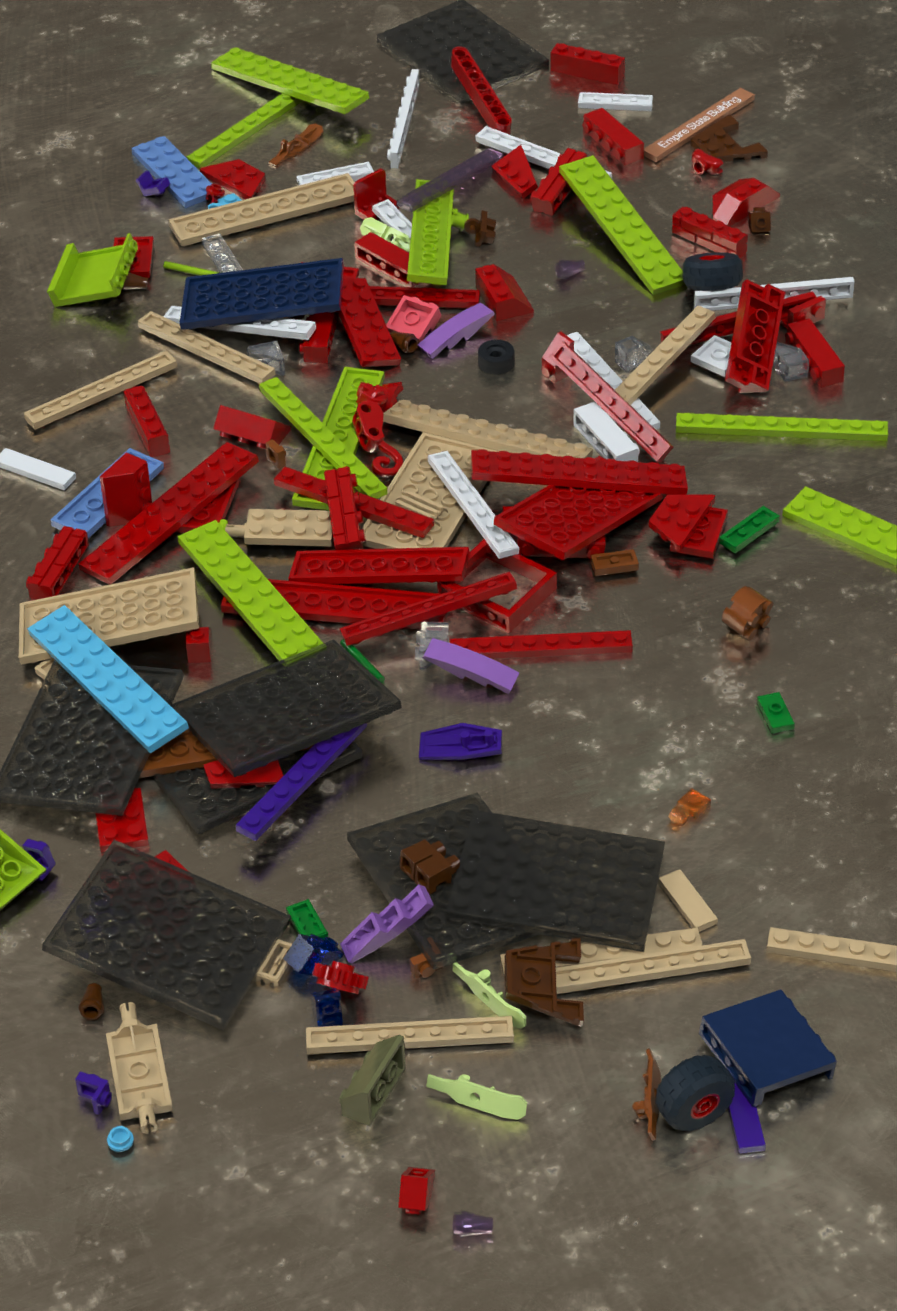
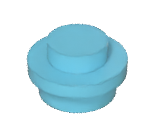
M124 1126L114 1127L107 1136L109 1148L116 1152L128 1150L134 1142L132 1132Z

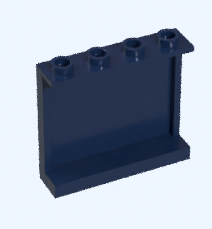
M781 989L702 1016L699 1035L716 1058L728 1069L736 1085L753 1107L762 1104L764 1093L824 1072L829 1080L833 1079L837 1063L834 1054L829 1052L822 1043L820 1036L815 1034L806 1018L798 1012L792 1000Z

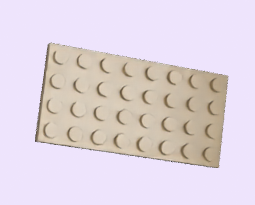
M423 432L388 486V494L381 497L380 500L395 505V502L400 500L402 495L406 496L405 492L409 490L443 505V512L434 520L433 528L424 538L367 519L361 528L364 529L366 542H363V546L374 549L448 547L467 515L428 463V455L448 451L480 494L487 481L472 480L471 450L500 451Z
M194 567L20 603L19 660L21 665L53 658L29 635L27 628L64 605L108 647L198 629L197 582Z

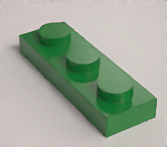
M762 506L719 537V544L736 554L779 523L780 515Z

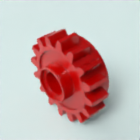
M333 961L332 966L315 962L312 974L318 977L316 981L318 984L359 994L360 988L366 989L369 979L368 976L355 973V966Z

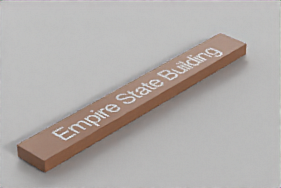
M739 88L644 148V156L654 162H658L691 141L692 137L754 101L755 94Z

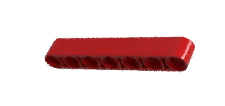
M455 47L452 50L451 67L488 127L511 135L512 119L469 51L464 47Z

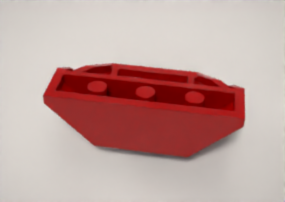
M755 178L739 179L713 194V220L722 221L730 227L746 218L748 211H753V207H764L778 199L780 193Z

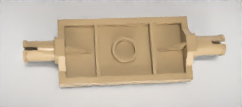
M249 509L245 525L227 524V527H225V531L230 537L244 538L245 544L332 546V542H334L330 511Z
M128 1002L129 1011L126 1009V1003L121 1004L119 1007L122 1018L121 1026L115 1032L106 1033L120 1120L139 1117L141 1132L148 1134V1124L150 1125L151 1133L158 1129L155 1114L173 1111L157 1024L146 1026L137 1019L136 1005L133 1002Z

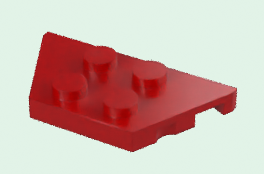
M240 159L200 168V172L208 180L243 199L253 198L254 194L259 192L260 186L266 180L264 172Z
M667 495L650 518L649 528L658 533L664 541H671L675 545L674 549L681 552L715 503V495Z

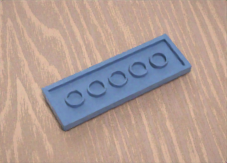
M165 136L131 148L134 157L156 179L164 177L169 179L171 184L166 189L184 208L207 201L206 187L212 183Z
M131 448L126 451L147 461L150 481L164 469L162 461ZM103 473L51 519L52 527L62 530L64 526L72 527L74 530L76 528L82 529L87 532L89 538L106 523L100 476Z

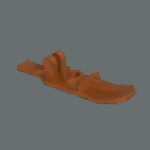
M314 123L308 125L300 135L295 134V138L292 141L288 142L283 139L280 144L281 149L279 153L269 161V164L277 167L286 159L299 155L318 141L324 133L323 127Z
M648 1048L646 1049L648 1056L647 1073L643 1074V1079L647 1084L644 1090L645 1100L635 1102L632 1108L639 1119L648 1118V1134L651 1140H656V1124L659 1117V1110L656 1106V1094L658 1085L661 1083V1073L651 1049Z

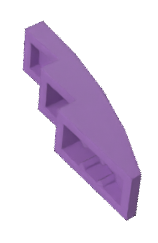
M482 303L476 304L439 326L422 340L418 347L433 359L445 347L450 350L462 338L467 341L495 313Z
M435 638L431 639L422 657L461 679L466 676L484 687L490 684L507 694L512 690L519 675V672L498 661Z
M418 884L403 900L395 898L380 914L371 912L340 943L348 963L352 964L388 943L431 909L434 904L426 887Z

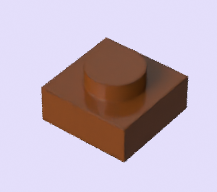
M273 439L266 442L267 459L278 469L285 467L286 451L283 446L278 445Z

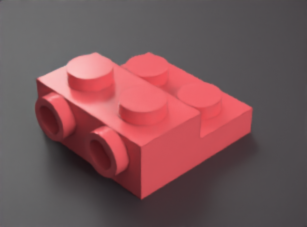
M404 295L386 326L390 333L397 331L414 334L420 343L428 331L433 332L442 315L436 304L426 303L417 297Z

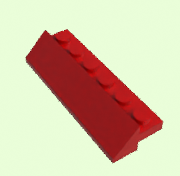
M748 279L742 283L725 381L738 387V393L767 392L770 385L785 292L770 284L762 287Z

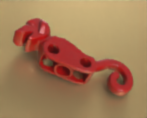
M361 382L357 390L358 398L356 402L358 406L353 415L352 422L359 443L365 451L374 453L379 449L394 461V467L383 468L381 465L388 467L391 460L385 456H378L374 458L371 464V469L377 476L391 478L397 474L404 462L402 455L394 447L384 442L382 431L384 414L382 409L388 400V392L380 385L374 387L369 383Z

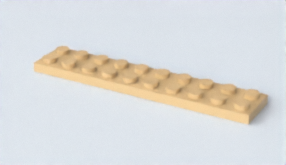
M349 173L168 219L169 226L181 247L189 246L197 242L208 241L258 226L261 227L323 209L334 208L342 204L353 203L354 180Z
M399 400L383 413V422L497 451H508L509 453L527 452L534 455L550 454L552 456H572L574 458L593 456V448H589L582 443L573 444L561 438H548L545 434L528 433L525 429L508 428L505 424L488 423L485 419L476 420L469 418L465 414L456 415L445 409L436 410L428 405L412 404L408 400Z

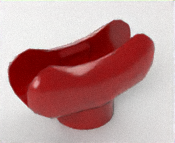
M702 149L693 151L692 164L697 174L719 175L723 172L722 168H719L724 164L721 159L705 153Z

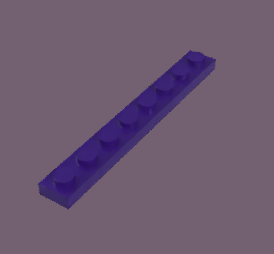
M347 711L236 824V832L257 841L367 727V720Z

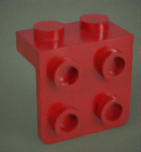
M380 168L354 182L355 215L364 220L372 217L379 220L372 211V206L387 199L399 209V202L387 195L386 172L384 169Z
M818 296L789 309L788 319L782 320L780 323L787 328L790 323L811 319L813 323L823 320L825 318L826 299Z

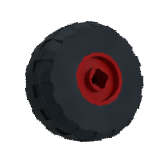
M733 253L697 254L689 256L683 263V281L689 289L702 291L723 290L738 286L743 279L742 260Z
M707 1055L693 1056L674 1066L662 1078L657 1088L656 1106L664 1119L673 1128L682 1131L699 1130L713 1123L730 1106L735 1094V1081L719 1059Z

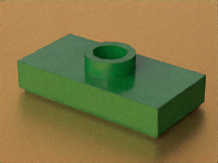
M780 692L757 696V703L772 734L794 730L795 723Z
M309 899L286 907V913L305 947L328 939V932Z

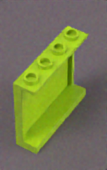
M131 233L127 234L123 245L78 253L74 243L67 244L47 290L54 307L119 296L135 254L138 251L137 242L133 240Z

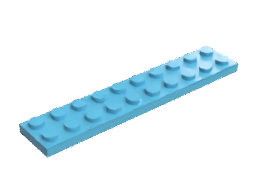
M65 605L27 628L29 635L149 753H152L189 729L187 721Z

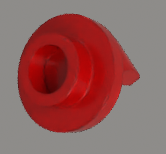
M211 184L206 187V199L212 200L211 203H218L217 199H220L225 194V191L218 184Z

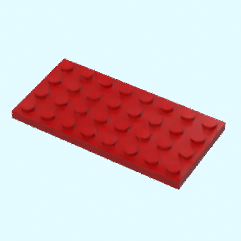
M598 456V457L595 458V459H600V460H606L605 458H603V457H601V456ZM548 485L495 516L493 524L503 531L509 532L521 540L527 541L537 548L554 555L556 558L565 560L661 501L667 494Z

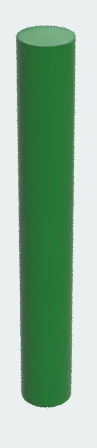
M342 639L340 645L378 684L383 683L385 677L354 645L346 646Z

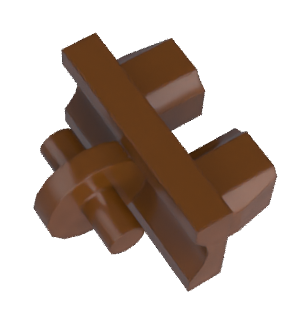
M483 210L481 211L480 221L476 218L466 220L464 225L465 231L469 234H475V246L480 247L482 242L492 245L496 235L494 231L496 220L487 218V211Z

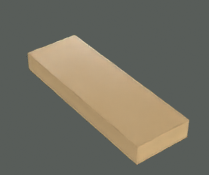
M680 869L659 878V885L692 928H698L700 932L718 924V918Z

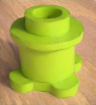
M453 208L451 226L458 228L462 232L465 229L466 220L469 219V214H462L458 212V209Z

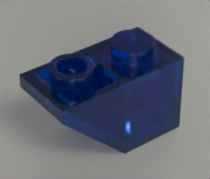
M298 934L283 959L299 974L312 975L315 962L330 966L333 961L341 959L344 953L337 947L338 943L330 937L319 938L314 934H310V936Z
M330 989L310 993L316 1027L342 1026L340 991Z

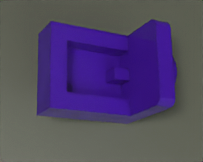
M145 171L136 179L144 196H159L171 184L167 177L153 179L149 171Z
M27 839L22 845L24 850L46 868V872L37 879L42 881L56 863L49 846L45 842Z
M80 1071L75 1079L78 1095L91 1099L94 1114L100 1115L104 1107H108L111 1102L112 1093L110 1092L109 1082L95 1074H87Z

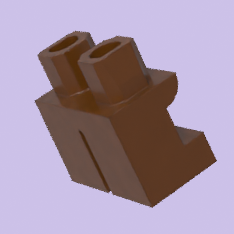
M424 839L401 850L400 869L413 881L415 880L417 885L425 886L430 895L436 891V886L444 881L451 883L452 874L460 870V860L455 855L445 858L446 848L440 841L430 844Z

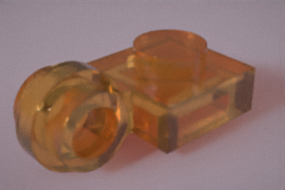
M690 789L677 801V806L671 810L669 814L671 822L675 825L680 824L683 826L689 816L697 819L711 806V799L694 789Z

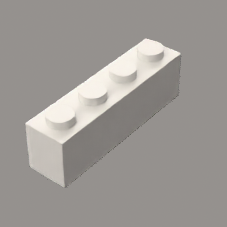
M595 401L574 409L575 428L601 457L616 461L633 460L638 462V455L640 454L638 445L630 440L627 433L622 431L617 423Z

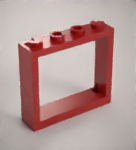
M483 539L470 551L464 578L487 558L537 584L510 609L487 600L471 604L461 610L510 634L557 589V572L520 554L499 559L486 540ZM461 581L437 582V593L443 594L461 588L462 586L458 585Z

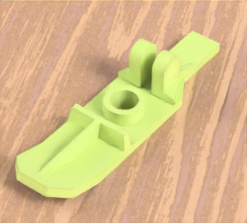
M372 217L364 219L360 227L362 235L365 236L372 232L407 252L410 251L411 240L408 235Z
M456 961L452 963L453 972L466 982L472 992L498 1016H512V1023L516 1028L526 1026L525 1014L520 1009L508 1004L503 998L502 991L496 993L495 989L490 986L491 973L489 970L484 969L475 974L465 970Z
M431 1074L427 1077L426 1087L447 1093L457 1103L507 1119L519 1120L526 1116L527 1101L522 1096L497 1091L493 1086L488 1088L470 1082L469 1075L463 1074L457 1080L443 1079Z

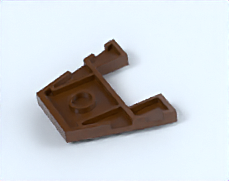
M727 115L691 138L690 145L695 150L702 149L705 153L719 158L723 162H731L733 158L740 157L744 160H750L751 156L760 155V158L768 156V151L760 143L742 148L727 134V132L739 129V122L731 115Z
M574 938L566 943H560V941L551 942L549 946L544 947L534 945L507 950L505 953L506 999L582 1027L584 1022L583 1001L557 999L555 960L579 963L581 959V939Z

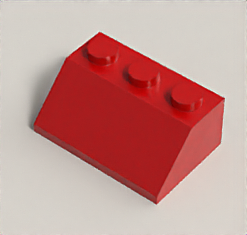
M495 264L475 268L476 289L480 290V296L486 306L494 311L495 315L493 317L496 322L534 313L533 307L511 274Z
M220 405L213 429L220 431V436L231 439L232 435L239 437L238 441L250 444L251 441L257 442V447L266 449V442L272 439L280 445L291 431V426Z
M126 452L100 476L106 525L108 527L126 525L152 504L146 460Z

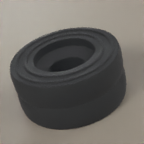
M497 339L489 340L479 347L478 365L482 371L488 374L499 375L509 372L514 367L515 350L509 342Z

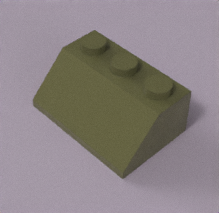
M397 1035L379 1041L372 1051L366 1053L362 1067L354 1072L348 1089H344L340 1095L339 1103L341 1104L342 1116L371 1126L406 1069L404 1036Z

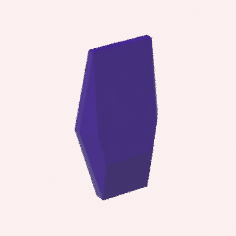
M459 723L421 732L419 760L466 761L502 754V730Z

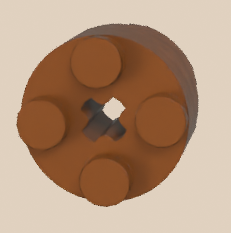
M744 586L731 598V601L734 603L730 609L726 607L722 615V622L750 641L756 635L759 627L765 628L770 622L769 612L774 603L753 588Z

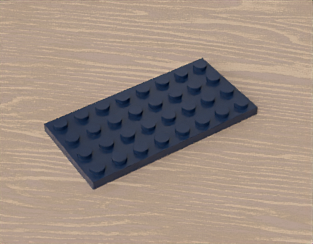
M343 258L186 277L179 322L181 330H193L201 327L233 325L242 322L274 320L283 317L292 318L299 315L340 311L344 271Z

